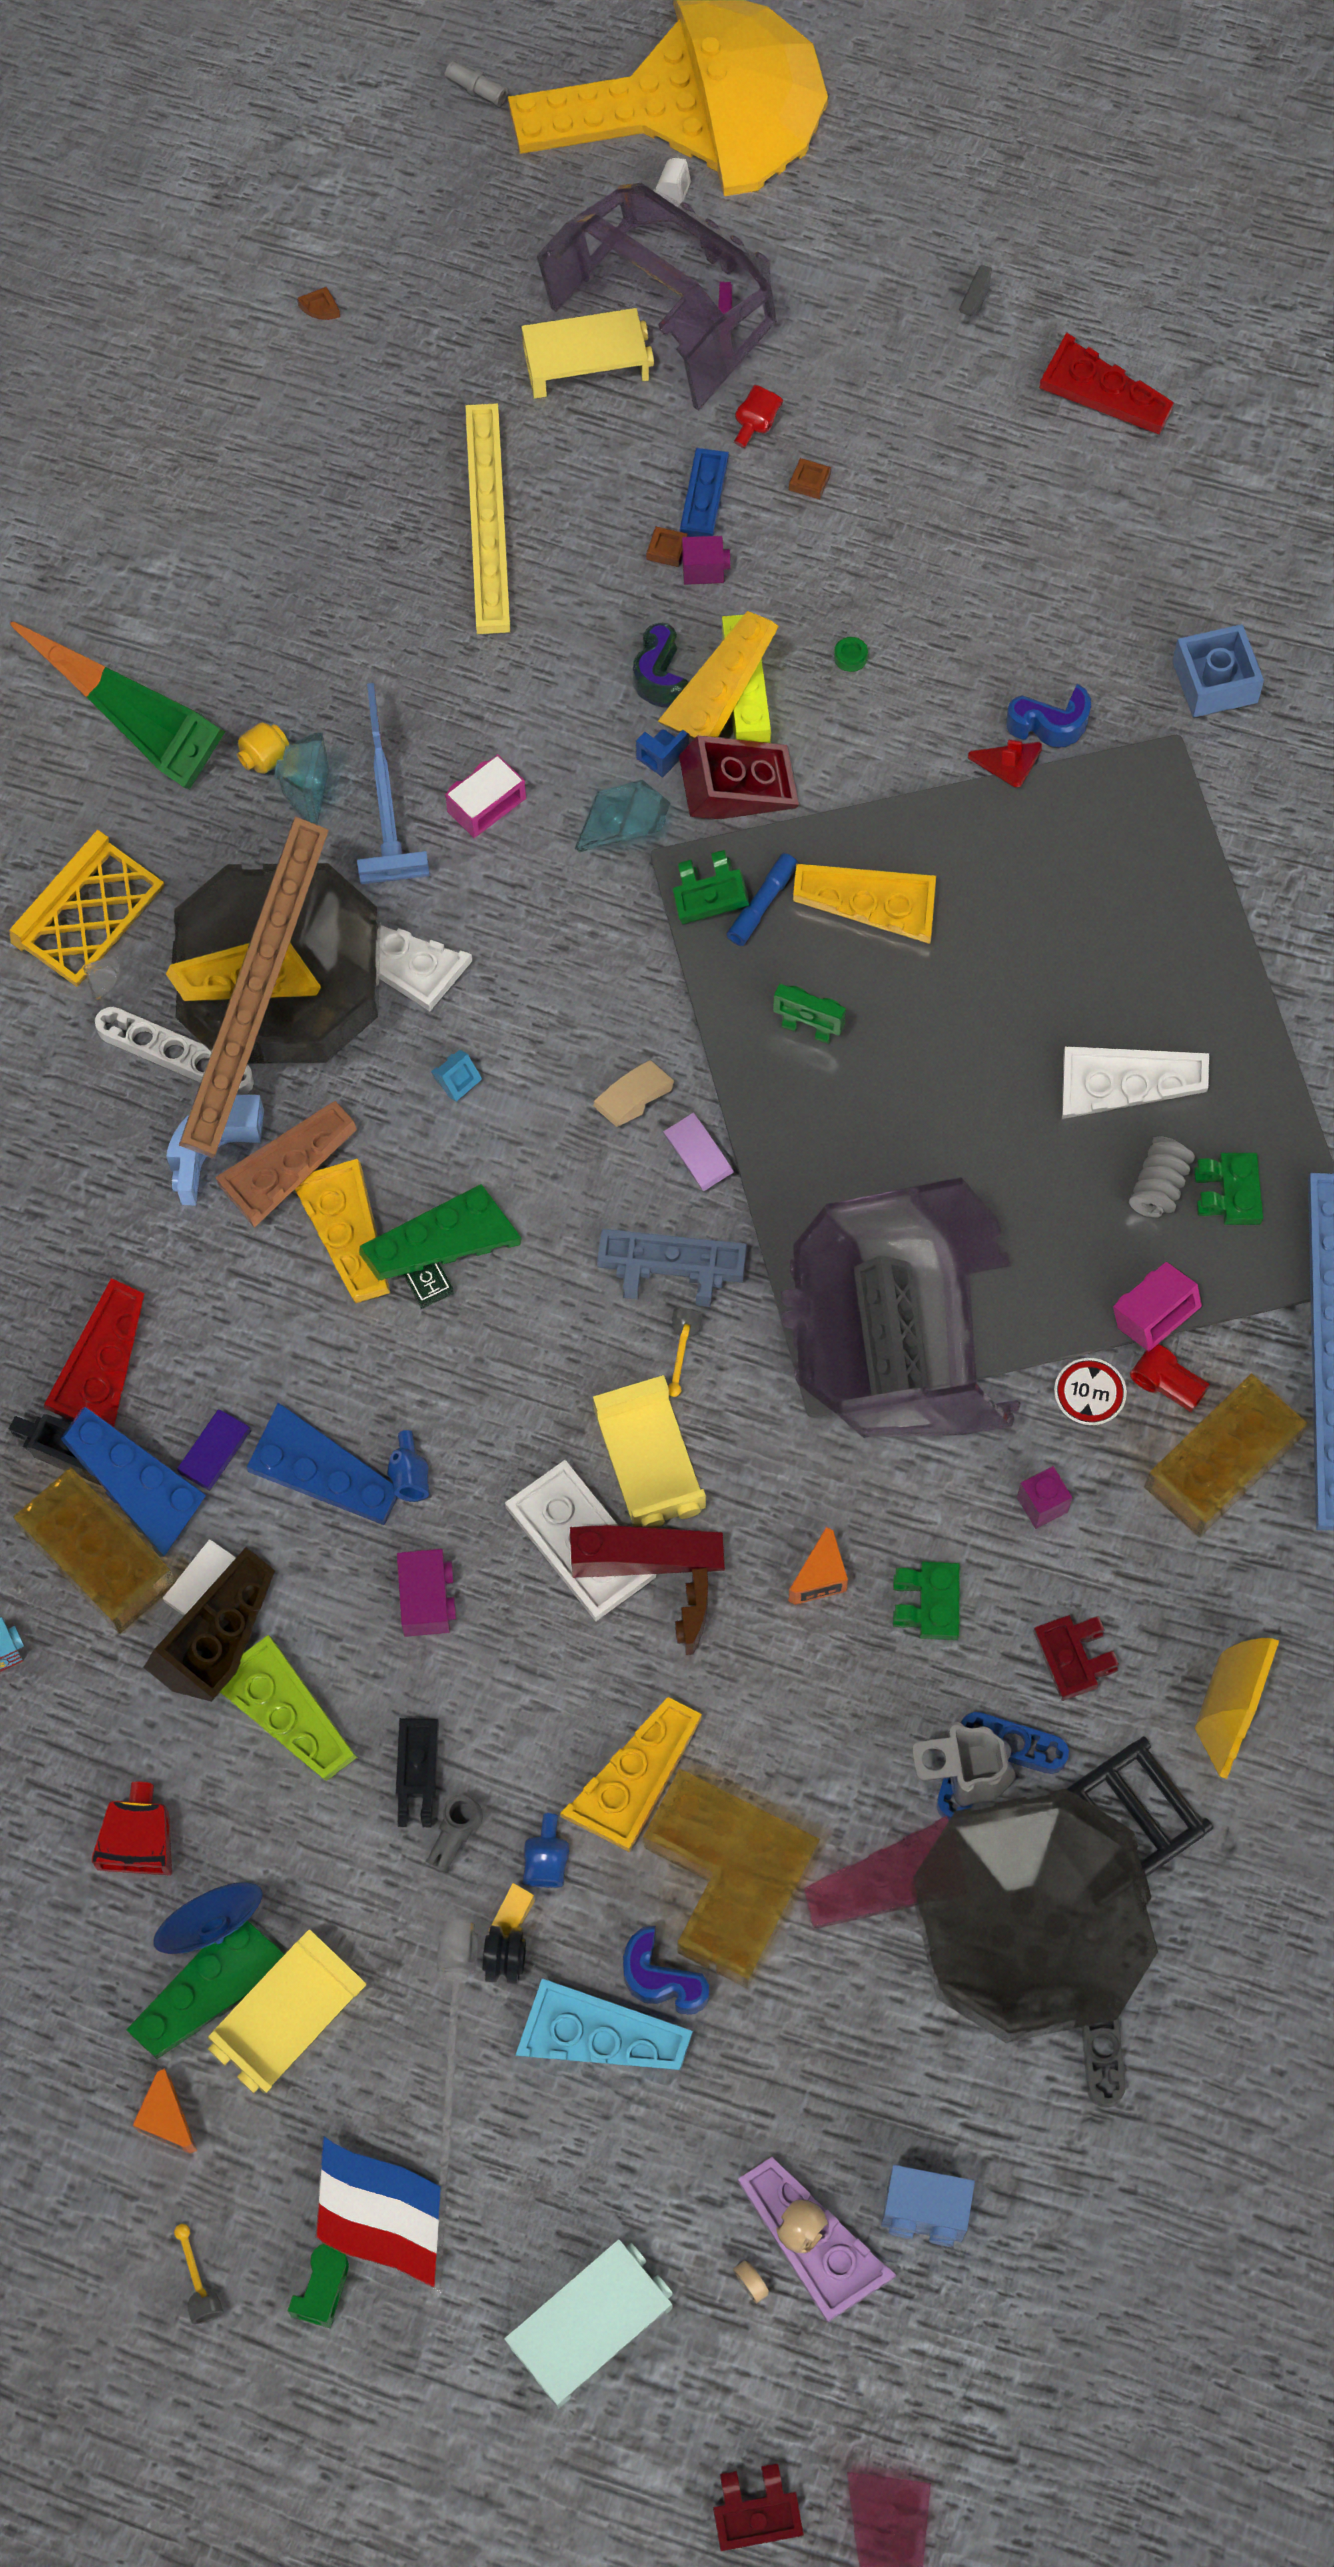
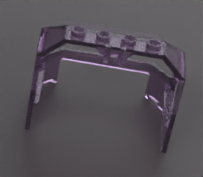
M643 183L620 185L617 190L566 222L537 255L550 307L553 311L557 312L583 281L588 282L590 280V273L611 250L680 295L682 298L658 326L663 335H668L670 332L680 344L676 350L684 360L693 407L699 411L777 322L770 262L763 254L759 252L753 253L747 249L736 236H728L722 232L712 220L708 218L704 220L695 214V211L687 203H679L670 196ZM620 205L623 219L615 227L604 220L603 217ZM673 221L700 239V245L705 251L707 261L714 264L720 260L722 271L726 274L733 272L737 265L754 277L759 283L760 289L723 314L699 283L629 237L626 233L631 227L636 228L641 225ZM586 232L602 242L591 256L585 237ZM763 304L765 319L734 353L730 335L732 329Z

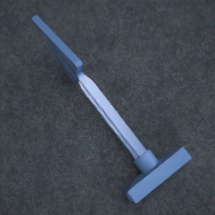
M368 683L371 726L375 746L373 764L383 844L380 845L382 857L357 860L361 884L430 876L427 852L402 854L401 843L397 842L388 764L383 753L374 683Z

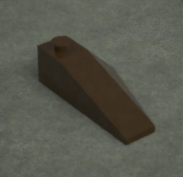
M245 1547L158 1644L143 1668L172 1692L212 1702L237 1673L240 1660L250 1639L252 1628L264 1602L275 1570Z

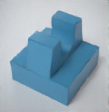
M458 1050L455 1054L448 1056L445 1063L431 1071L447 1096L456 1102L482 1080L469 1055L462 1050Z

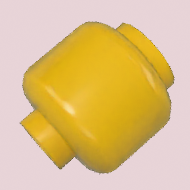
M261 722L239 737L238 746L240 751L237 753V758L246 770L253 769L258 773L265 774L286 759L288 754L286 748L289 747V742L276 724L270 726L267 723Z

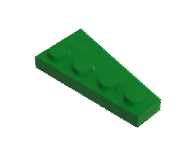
M480 1184L360 1245L359 1255L378 1281L423 1270L426 1265L441 1262L443 1265L455 1262L458 1257L474 1253L476 1256L491 1253L493 1248L507 1245V1248L519 1246L522 1238L483 1185Z
M247 1920L232 1934L223 1938L224 1941L221 1944L215 1942L202 1948L126 2031L154 2058L158 2059L199 2032L201 2027L233 2009L232 2007L239 2003L285 1954Z

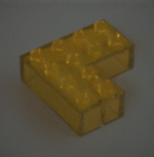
M679 1768L643 1836L644 1849L709 1881L677 1942V1953L707 1969L711 1967L712 1963H715L717 1974L748 1989L819 1851L820 1839Z

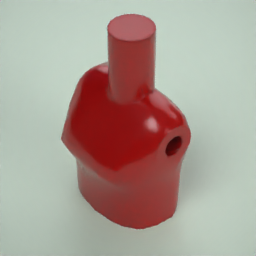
M753 385L747 398L735 413L736 420L743 426L737 434L734 443L739 447L745 448L754 431L763 434L767 433L783 403V399L761 386Z

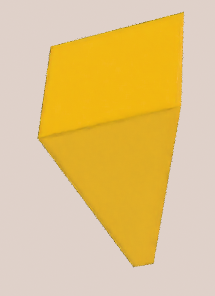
M512 1883L491 1925L501 1926L504 1935H508L513 1927L520 1928L535 1903L534 1895Z

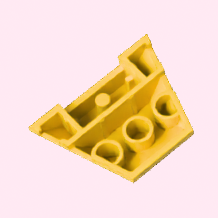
M1258 1638L1243 1641L1227 1648L1217 1660L1195 1730L1219 1777L1228 1778L1233 1760L1237 1757L1242 1739L1245 1738L1255 1715L1279 1640Z

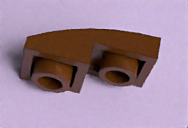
M707 1568L692 1569V1582L685 1583L687 1603L690 1607H681L682 1620L675 1621L677 1644L685 1643L686 1655L694 1654L706 1622L708 1608Z

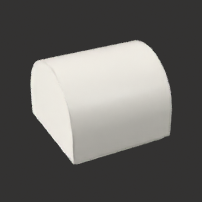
M672 158L665 164L656 186V193L666 203L681 206L691 183L686 159Z

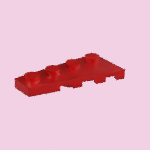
M113 1278L110 1279L44 1403L45 1409L73 1421L80 1410L86 1407L112 1427H115L144 1302L143 1292Z

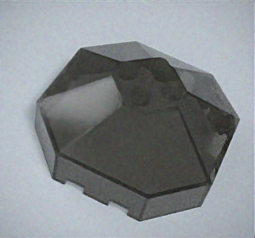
M317 863L290 940V943L318 981L321 988L317 996L270 998L247 1064L327 1063L378 1018L381 935L378 909L375 904L328 863ZM227 864L174 910L175 941H173L172 964L250 943L277 864H263V869H243L242 864ZM177 991L175 1018L206 1048L212 1051L230 999L184 1001Z
M1067 1789L1050 1791L1048 1795L1030 1799L1021 1797L994 1803V1806L977 1810L968 1808L955 1811L917 1870L911 1884V1893L936 1998L1005 2043L1117 2020L1158 1953L1147 1911V1906L1152 1896L1145 1870L1143 1871L1141 1867L1135 1832Z

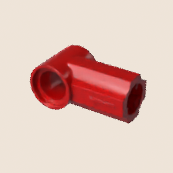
M1159 1344L1149 1352L1146 1350L1130 1372L1131 1379L1139 1387L1151 1393L1158 1391L1189 1412H1192L1198 1406L1210 1386L1209 1383L1178 1364L1175 1355Z

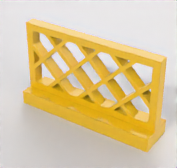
M97 829L9 929L11 944L20 951L25 949L74 986L78 987L163 889L164 882L109 843V837ZM109 856H112L122 864L123 873L103 875L101 866ZM127 868L130 869L132 872L127 873ZM98 870L99 876H93L95 872ZM143 879L152 885L146 894L130 895L128 880ZM124 881L126 896L105 897L104 883ZM100 883V899L81 900L80 890L84 885ZM76 895L77 901H71ZM136 902H138V903L133 907V909H132V904H131V903H136ZM127 903L128 914L124 919L108 920L107 905ZM103 906L104 921L83 922L82 908ZM78 908L80 924L59 926L58 915L62 910ZM54 920L55 926L48 927ZM110 928H115L114 931L110 934ZM106 929L107 939L101 945H86V930ZM81 931V947L61 948L60 933ZM56 934L58 949L42 950L33 943L40 935ZM88 953H94L88 960ZM84 954L85 964L76 974L64 966L63 956ZM59 956V962L53 957Z

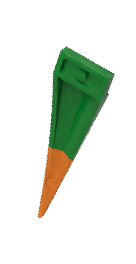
M10 622L11 626L86 696L159 771L182 787L190 790L226 731L205 718L202 714L16 622Z

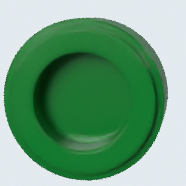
M846 637L838 641L834 649V661L841 670L855 672L866 665L868 647L864 641L856 637Z

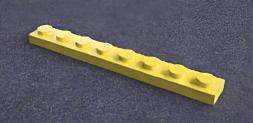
M498 403L465 405L477 634L508 633L511 631Z

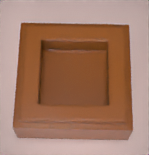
M800 458L789 482V491L820 500L831 475V467Z
M656 526L646 553V560L679 567L682 558V537H688V534Z

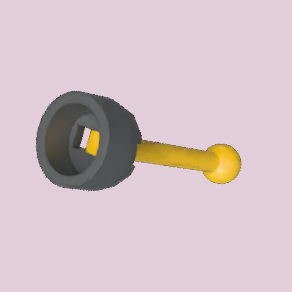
M676 1308L673 1310L672 1328L680 1336L672 1383L668 1385L671 1397H677L681 1393L679 1381L687 1337L694 1336L701 1326L702 1314L696 1310L687 1308Z
M179 2224L174 2229V2235L181 2241L195 2293L189 2298L188 2313L192 2324L206 2323L220 2317L223 2314V2309L216 2293L209 2289H203L188 2239L190 2228L186 2224Z

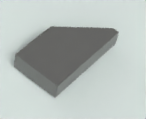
M982 264L979 266L959 308L960 313L972 316L979 312L990 289L991 267Z

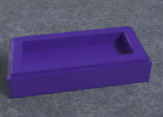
M218 1409L177 1468L178 1473L210 1491L251 1432L250 1427Z

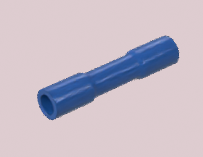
M786 853L780 855L767 874L765 882L749 903V906L742 910L726 935L734 944L744 946L775 896L785 887L794 874L796 864L799 863L793 856Z

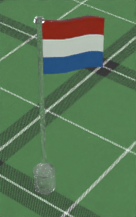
M460 1920L445 1921L443 1923V1930L439 1931L437 1971L444 1973V1979L452 1981L439 2185L401 2166L353 2153L323 2136L315 2238L345 2255L394 2268L430 2286V2294L436 2297L441 2296L445 2291V2288H441L459 1985L460 1981L468 1980V1974L476 1973L478 1933L475 1932V1923Z

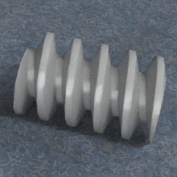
M1163 1136L1153 1137V1145L1150 1146L1148 1157L1145 1158L1143 1164L1144 1169L1140 1171L1139 1181L1135 1184L1134 1194L1131 1195L1129 1200L1130 1206L1136 1212L1150 1218H1159L1163 1213L1175 1211L1176 1204L1174 1201L1178 1200L1181 1195L1177 1188L1184 1187L1186 1180L1183 1176L1189 1174L1190 1167L1188 1164L1193 1163L1195 1158L1193 1152L1174 1139Z

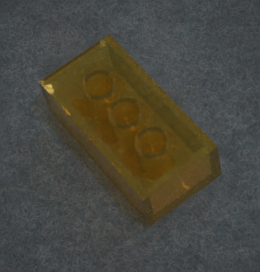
M1251 1373L1149 1472L1144 1488L1200 1538L1301 1439L1308 1423Z
M72 1467L66 1470L13 1516L20 1531L119 1635L164 1596L176 1582L167 1565Z

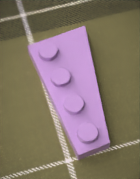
M773 2157L738 2179L739 2185L827 2323L896 2278L897 2275L890 2268L877 2259L870 2252V2249L858 2238L856 2239L830 2211L817 2202L810 2195V2192ZM798 2199L809 2200L817 2204L824 2212L828 2225L820 2231L823 2236L808 2253H795L787 2249L779 2240L776 2227L778 2228L784 2222L781 2218L783 2213L792 2202Z

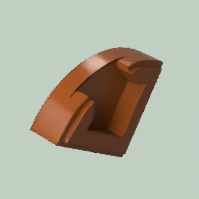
M327 286L297 298L300 309L313 318L330 320L340 317V310Z

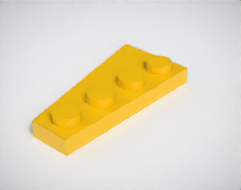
M796 864L793 901L930 944L936 876Z
M249 943L171 964L166 975L184 1001L230 999ZM289 943L270 998L317 996L321 988L320 984L292 944Z
M667 1697L637 1729L635 1735L628 1743L612 1756L610 1762L603 1770L588 1782L578 1797L560 1813L561 1817L630 1852L698 1727L702 1714Z

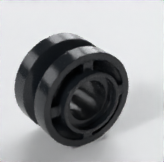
M491 1925L489 1935L485 1937L482 1970L485 1971L486 1982H497L500 1975H504L507 1984H518L520 1975H523L526 1955V1938H523V1928L513 1927L508 1935H504L501 1926Z

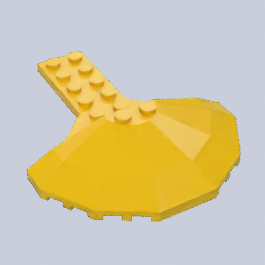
M673 0L678 21L631 76L508 96V106L520 154L643 133L653 139L658 136L669 142L670 148L690 158L694 155L706 161L707 167L718 172L723 195L730 196L760 190L764 187V182L775 173L779 175L785 171L788 163L796 157L801 159L806 155L813 133H816L820 117L827 108L828 95L813 43L768 6L746 0Z

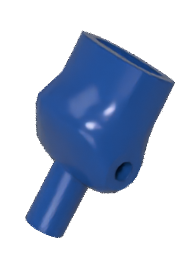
M403 1430L398 1433L400 1448L394 1450L390 1456L387 1475L393 1482L394 1494L398 1498L409 1502H418L429 1496V1468L426 1460L415 1453L412 1431Z
M543 1814L541 1837L529 1838L525 1842V1867L522 1881L525 1885L544 1888H560L564 1885L565 1867L569 1857V1843L566 1840L556 1838L558 1815Z

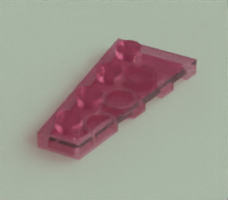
M947 1816L935 1821L933 1825L919 1832L916 1831L904 1837L903 1840L885 1849H880L868 1855V1858L852 1866H847L804 1888L813 1930L958 1897L967 1893Z
M847 2472L858 2566L923 2567L931 2483Z

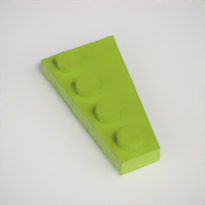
M267 1635L243 1653L237 1673L220 1693L326 1781L358 1758L271 1636Z

